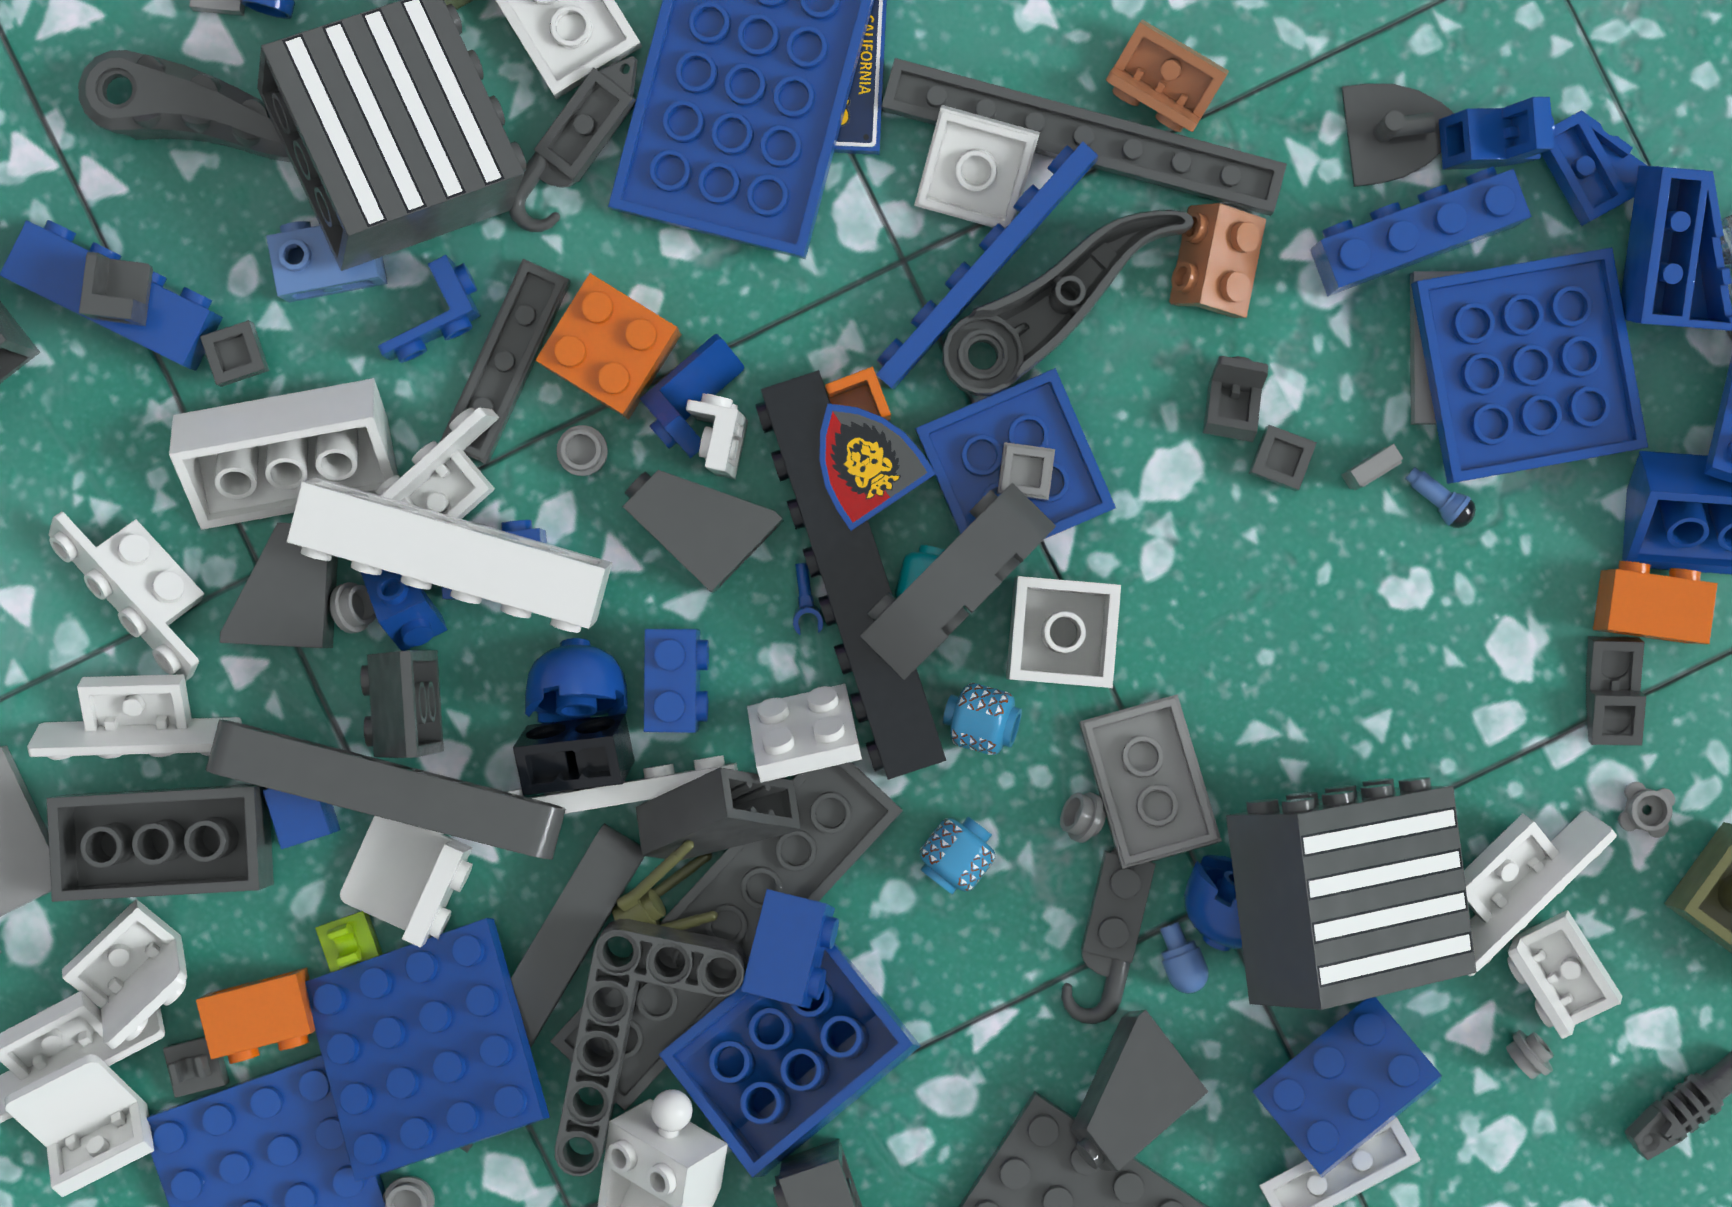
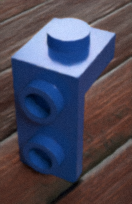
M447 255L428 263L450 310L380 344L378 348L383 357L390 361L398 358L400 363H404L427 351L426 343L442 335L445 340H451L473 328L471 321L481 317L470 295L477 291V287L464 263L456 266Z
M718 334L709 338L640 398L642 403L657 419L650 425V428L669 449L678 443L690 458L699 452L701 438L685 421L691 416L686 411L688 399L701 402L703 393L716 395L744 370L742 362Z
M382 570L381 575L361 572L378 623L401 651L423 645L431 638L448 630L442 614L423 589L400 582L402 575Z

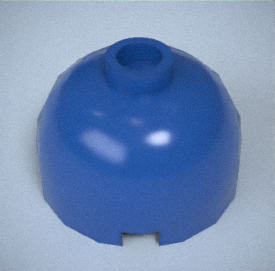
M581 638L563 640L560 642V647L550 649L534 661L528 673L525 691V714L528 717L535 711L538 714L539 723L591 718L590 716L607 713L608 716L626 715L628 700L625 674L613 656L600 648L591 646L590 641Z
M1218 855L1203 856L1201 863L1198 861L1195 863L1187 882L1184 894L1187 915L1209 946L1221 951H1229L1231 948L1243 949L1232 859Z

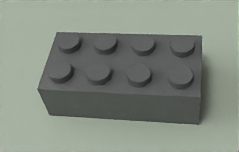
M245 784L66 794L47 798L52 902L255 891L274 885L271 820L263 790L269 788Z

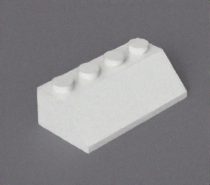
M374 378L173 415L169 456L201 530L294 513L301 483L314 477L374 494L377 488L394 475H398L388 418Z

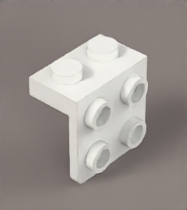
M374 816L340 891V898L343 903L405 930L402 939L422 947L426 944L428 938L434 937L439 939L440 935L444 932L452 913L451 910L446 909L453 890L460 892L469 877L473 864L467 862V859L473 847L444 834L432 836V830Z
M137 899L62 969V978L78 991H82L93 1003L101 1008L103 1042L111 1049L117 1048L124 1040L132 1041L146 1027L149 1017L162 1004L167 1006L173 1003L186 987L187 970L181 935Z
M86 1055L5 1097V1110L47 1147L51 1188L61 1197L154 1151L151 1126L147 1120V1117H149L147 1103L97 1055Z

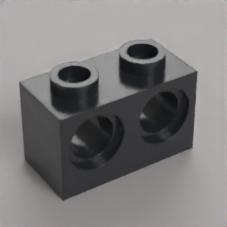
M625 714L527 725L513 746L523 795L620 785L624 783L635 762Z

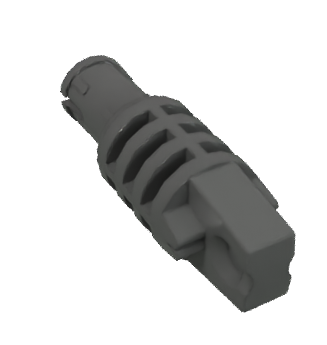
M1732 1051L1702 1075L1695 1073L1694 1075L1690 1074L1684 1079V1083L1679 1082L1673 1087L1672 1092L1668 1091L1661 1096L1662 1100L1653 1102L1624 1131L1627 1139L1638 1154L1646 1160L1652 1159L1683 1141L1687 1137L1688 1132L1693 1133L1699 1128L1698 1125L1700 1123L1705 1124L1710 1120V1115L1715 1116L1722 1110L1721 1107L1724 1106L1723 1100L1732 1093Z

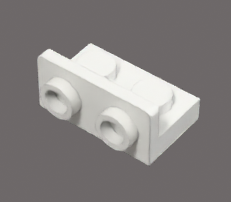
M703 393L701 402L688 399L686 411L697 420L714 423L713 428L707 426L704 428L701 438L699 457L705 458V468L717 476L736 479L748 420L737 410L738 405L732 404L733 400Z

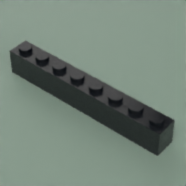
M820 371L811 372L762 388L761 392L764 402L755 404L764 433L774 431L780 450L771 452L780 482L790 479L796 498L788 500L787 505L795 529L806 527L811 542V547L802 549L811 578L821 575L827 595L818 597L827 627L837 624L843 643L835 645L834 649L843 675L853 672L859 691L850 694V698L858 722L862 723L869 720L875 740L865 744L874 771L884 769L889 780L944 762L946 757L917 669L903 680L860 637L874 622L868 615V612L888 592L891 594L892 592L868 520L850 531L836 510L824 484L819 461L820 430L827 403L830 404Z

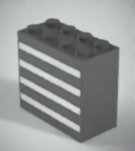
M400 0L261 45L257 89L341 271L510 211L519 190L524 172L526 171V161L523 152L517 142L510 143L503 128L505 117L502 107L494 95L488 96L481 81L484 78L481 62L474 50L467 51L460 36L462 34V24L458 12L452 4L446 5L444 0Z
M1430 777L1399 780V787H1394L1393 778L1363 781V787L1358 792L1356 791V785L1325 788V794H1322V798L1319 799L1317 792L1286 795V801H1282L1280 806L1278 799L1255 800L1246 802L1247 812L1226 815L1249 1004L1323 1010L1477 973L1453 786H1431Z

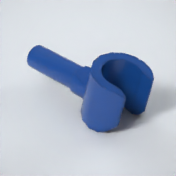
M807 563L795 564L799 608L794 613V629L801 635L798 620L801 615L812 613L818 619L819 633L823 628V615L821 610L814 605Z

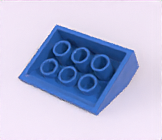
M834 943L831 949L825 948L820 968L826 969L825 985L820 999H812L810 1009L742 992L741 985L733 994L729 995L659 1053V1056L722 1139L728 1144V1147L752 1178L764 1177L921 1047L890 1006L836 943Z

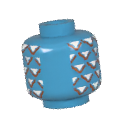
M969 683L963 688L959 696L950 695L944 711L943 724L951 726V740L955 745L988 755H996L1004 746L1012 747L1018 733L1022 709L1015 707L1014 697L1009 692L977 683Z
M969 816L962 824L953 818H946L941 821L921 847L920 857L925 864L920 870L952 895L957 889L964 892L971 891L995 861V852L986 843L992 834Z

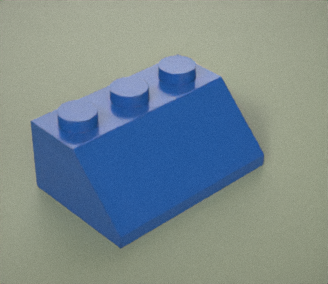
M1651 451L1639 452L1626 493L1622 561L1650 564V569L1669 570V568H1679L1704 573L1732 574V483L1704 474L1708 455Z

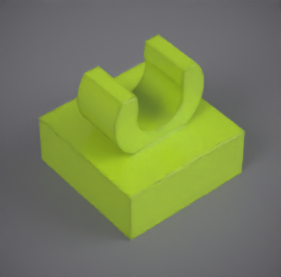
M363 911L315 928L330 972L383 954L370 916Z

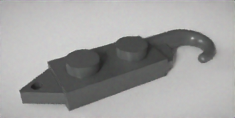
M631 56L602 70L593 68L534 148L535 153L526 164V171L524 172L512 208L509 211L512 220L520 228L529 232H543L552 228L560 220V214L557 212H553L547 218L541 220L532 218L525 209L526 199L540 180L560 188L571 187L580 181L635 106L636 99L633 95L638 62L635 57ZM629 66V72L624 74V67Z
M1115 847L1110 852L1104 850L1081 946L1082 958L1086 965L1097 974L1106 977L1101 1000L1093 1008H1083L1075 1002L1072 996V985L1065 983L1062 986L1061 999L1064 1009L1073 1019L1086 1024H1097L1106 1021L1116 1013L1122 1001L1156 865L1154 862H1148L1121 869Z

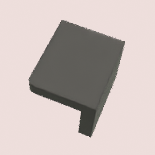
M87 252L79 313L94 320L146 326L153 274L152 266L147 263L110 259L100 253Z

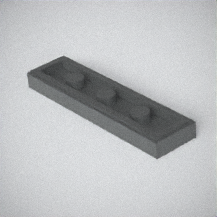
M522 260L440 442L452 432L449 428L450 423L466 409L471 407L474 410L480 407L493 409L499 419L463 450L467 456L487 465L489 464L571 283L569 279L530 261Z

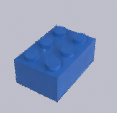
M1373 997L1362 1001L1252 1092L1318 1174L1324 1177L1441 1081L1442 1075L1377 998Z

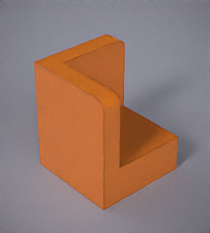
M873 366L825 385L830 404L858 407L881 416L888 421L891 420V413Z

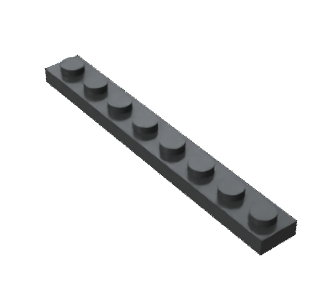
M898 58L894 59L881 110L884 112L935 126L940 107L945 105L1038 131L1040 134L1035 153L1054 158L1067 145L1075 151L1084 142L1098 154V160L1091 168L1269 216L1275 211L1287 166L1283 162Z

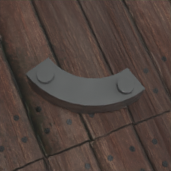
M1013 483L999 496L990 490L969 511L976 519L897 599L888 592L868 612V615L874 622L860 637L903 680L969 616V613L963 606L972 613L1056 527Z

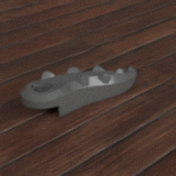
M110 50L96 56L83 70L78 83L79 101L85 114L103 129L116 134L131 136L135 140L185 139L210 142L273 160L291 162L264 102L216 77L179 63L128 50ZM116 78H127L132 84L131 97L122 104H112L107 98L108 85Z
M1155 210L1115 219L1087 236L1040 277L1008 295L973 309L971 314L961 319L949 331L943 345L942 365L949 380L961 391L974 396H991L1007 389L1055 350L1074 331L1095 306L1129 259L1139 249L1157 239L1180 235L1189 231L1194 222L1192 216L1182 211ZM984 342L994 348L996 362L991 368L978 369L970 363L968 351L973 344Z

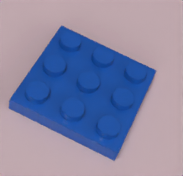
M1056 368L915 428L928 462L936 472L935 478L960 534L976 519L969 511L990 490L999 496L997 489L1004 442L1055 449L1049 500L1030 499L1056 525L1046 538L1116 508Z

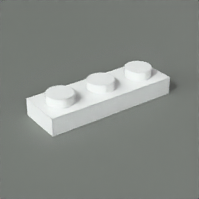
M1396 1117L1324 1177H1321L1309 1161L1306 1160L1259 1185L1270 1207H1335L1420 1162L1421 1159Z

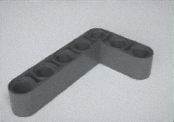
M618 919L604 928L594 947L555 1145V1160L565 1173L572 1176H584L591 1173L598 1166L605 1150L609 1121L613 1117L639 981L714 997H726L733 994L741 986L747 968V956L744 949L738 943L728 939L631 919ZM615 936L626 938L632 944L633 954L628 957L614 955L609 949L608 939ZM665 947L676 948L683 954L685 963L677 968L665 966L659 958V950ZM715 958H726L734 964L736 973L729 978L717 977L711 972L709 962ZM603 987L617 989L623 997V1004L617 1007L605 1005L599 998L598 990ZM594 1037L607 1039L613 1047V1054L609 1056L595 1054L590 1049L589 1039ZM584 1087L597 1089L601 1093L604 1102L599 1105L586 1104L579 1095V1089ZM574 1137L587 1139L592 1144L594 1152L590 1154L575 1152L570 1146L569 1139Z

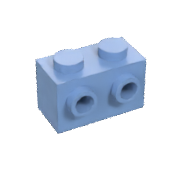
M308 221L291 222L280 226L281 233L266 235L277 296L289 303L388 284L383 256L341 271L320 225L311 227V223Z

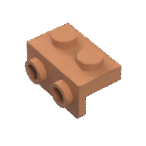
M1142 19L1105 80L1114 86L1112 89L1113 94L1124 102L1133 106H1138L1142 102L1157 111L1155 118L1166 127L1177 132H1181L1183 128L1193 132L1229 71Z
M1221 203L1189 206L1187 213L1192 216L1194 222L1191 229L1182 234L1177 265L1171 279L1170 304L1197 306L1232 318H1247L1266 219Z

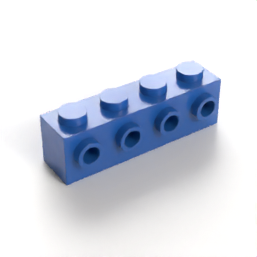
M1490 167L1466 177L1467 186L1449 192L1447 184L1441 185L1419 194L1417 197L1420 203L1402 210L1399 202L1392 203L1371 212L1372 221L1354 227L1352 221L1347 220L1322 231L1324 239L1314 245L1310 251L1327 297L1512 229L1529 219L1531 214L1514 169L1497 174L1495 167Z

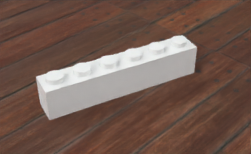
M316 477L301 483L287 539L288 543L302 546L300 553L310 558L331 561L332 556L351 560V568L362 573L381 575L382 570L402 575L400 582L405 585L426 590L431 589L432 584L452 589L450 596L457 600L480 604L482 598L501 603L500 610L506 614L520 618H531L532 613L552 618L550 625L575 633H579L582 627L589 629L597 621L613 563Z

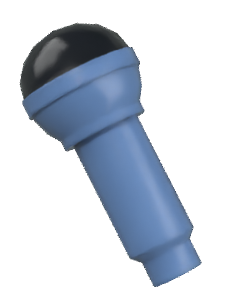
M1416 467L1406 476L1405 479L1411 483L1413 489L1439 508L1438 512H1440L1442 519L1448 526L1462 528L1473 520L1476 507L1468 495L1450 492L1425 471H1419Z

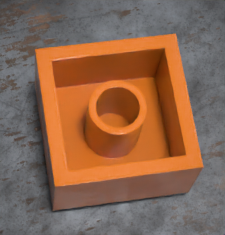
M589 273L537 356L536 361L550 372L629 420L641 401L640 398L646 393L682 334L677 326Z

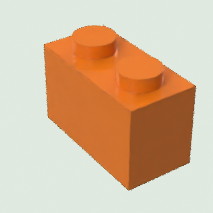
M1619 561L1618 569L1601 570L1593 630L1686 644H1710L1718 583L1700 581L1701 572L1688 569L1669 568L1668 576L1650 574V564L1631 561Z
M307 967L210 992L196 999L211 1060L228 1056L229 1064L259 1056L258 1047L277 1043L279 1051L309 1043L308 1034L316 1030L306 987V981L310 980Z

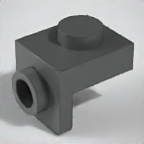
M1240 356L1218 357L1208 385L1203 433L1248 442L1254 441L1258 430L1262 388L1268 376L1267 364L1254 362L1249 358Z

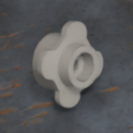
M1632 782L1627 785L1624 790L1627 798L1625 810L1618 817L1620 826L1626 831H1634L1635 829L1648 831L1650 836L1655 838L1664 836L1669 830L1668 823L1672 817V806L1675 804L1674 794L1666 788H1661L1657 791L1647 789L1640 782ZM1645 805H1649L1651 808V812L1647 815L1642 811Z

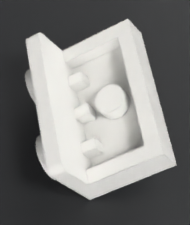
M1568 910L1514 936L1508 950L1509 957L1507 961L1509 968L1520 984L1527 983L1536 998L1535 1007L1543 1023L1549 1028L1554 1026L1562 1039L1573 1034L1576 1024L1621 1004L1623 996Z

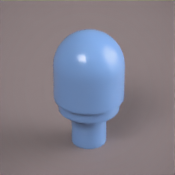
M1179 921L1160 928L1168 949L1161 952L1164 959L1162 964L1171 985L1176 990L1187 994L1201 990L1208 980L1209 972L1200 947L1196 946L1194 940L1186 941Z

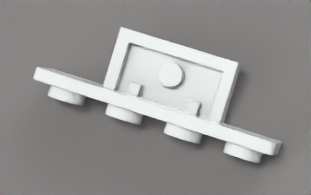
M473 407L466 409L450 423L451 433L438 444L436 441H433L421 448L413 456L412 462L415 465L402 477L399 475L392 476L381 484L374 494L459 519L464 518L492 493L495 488L463 450L499 419L498 415L493 409L481 407L476 410Z
M61 511L55 515L49 530V541L55 553L63 561L68 563L72 561L84 574V581L89 590L101 600L106 598L119 612L118 617L124 628L134 637L141 636L153 649L154 659L166 673L170 675L174 673L176 675L184 674L185 682L194 675L199 660L168 625L201 602L205 593L137 519L95 547L64 512Z
M184 674L82 677L77 690L83 721L41 723L38 725L27 748L30 757H48L52 760L90 755L111 759L128 754H149L153 757H166L174 753H201L202 755L209 756L219 719L242 723L239 717L191 718Z
M1582 811L1550 841L1537 824L1522 813L1464 870L1468 906L1476 914L1470 919L1477 972L1489 963L1494 955L1520 930L1525 928L1557 894L1561 893L1616 838L1617 834L1610 826L1588 811Z
M82 991L1 1032L0 1062L9 1071L0 1075V1123L12 1118L5 1110L4 1101L5 1097L10 1093L86 1055H97L110 1066L162 1039L165 1035L161 1007L149 1017L146 1027L132 1041L124 1040L115 1049H111L103 1042L101 1009Z

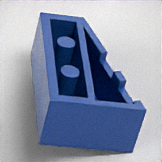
M1639 165L1621 290L1625 320L1640 324L1732 331V306L1728 288L1732 281L1730 269L1724 265L1720 237L1724 236L1713 171Z

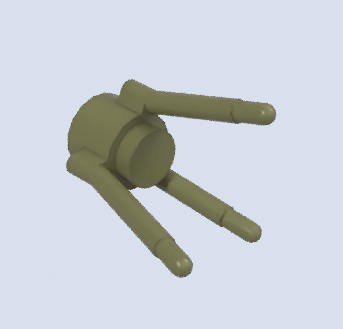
M685 841L632 891L616 900L617 903L612 908L614 919H631L660 925V918L666 915V909L660 897L710 861L712 853L701 855L691 860L651 889L693 849V841ZM709 911L664 923L660 926L686 930L715 921L718 918V914L715 911Z

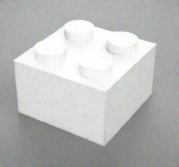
M1023 576L1015 577L1006 679L1113 688L1121 585Z

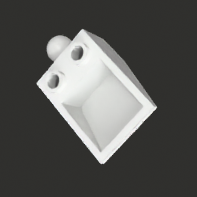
M674 1089L665 1090L658 1094L654 1100L648 1099L609 1121L598 1207H713L722 1185L728 1144L690 1122L693 1109L691 1101L686 1094Z

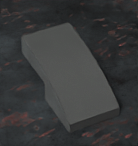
M1588 636L1586 711L1588 741L1591 745L1642 746L1646 696L1640 690L1645 642L1639 637Z

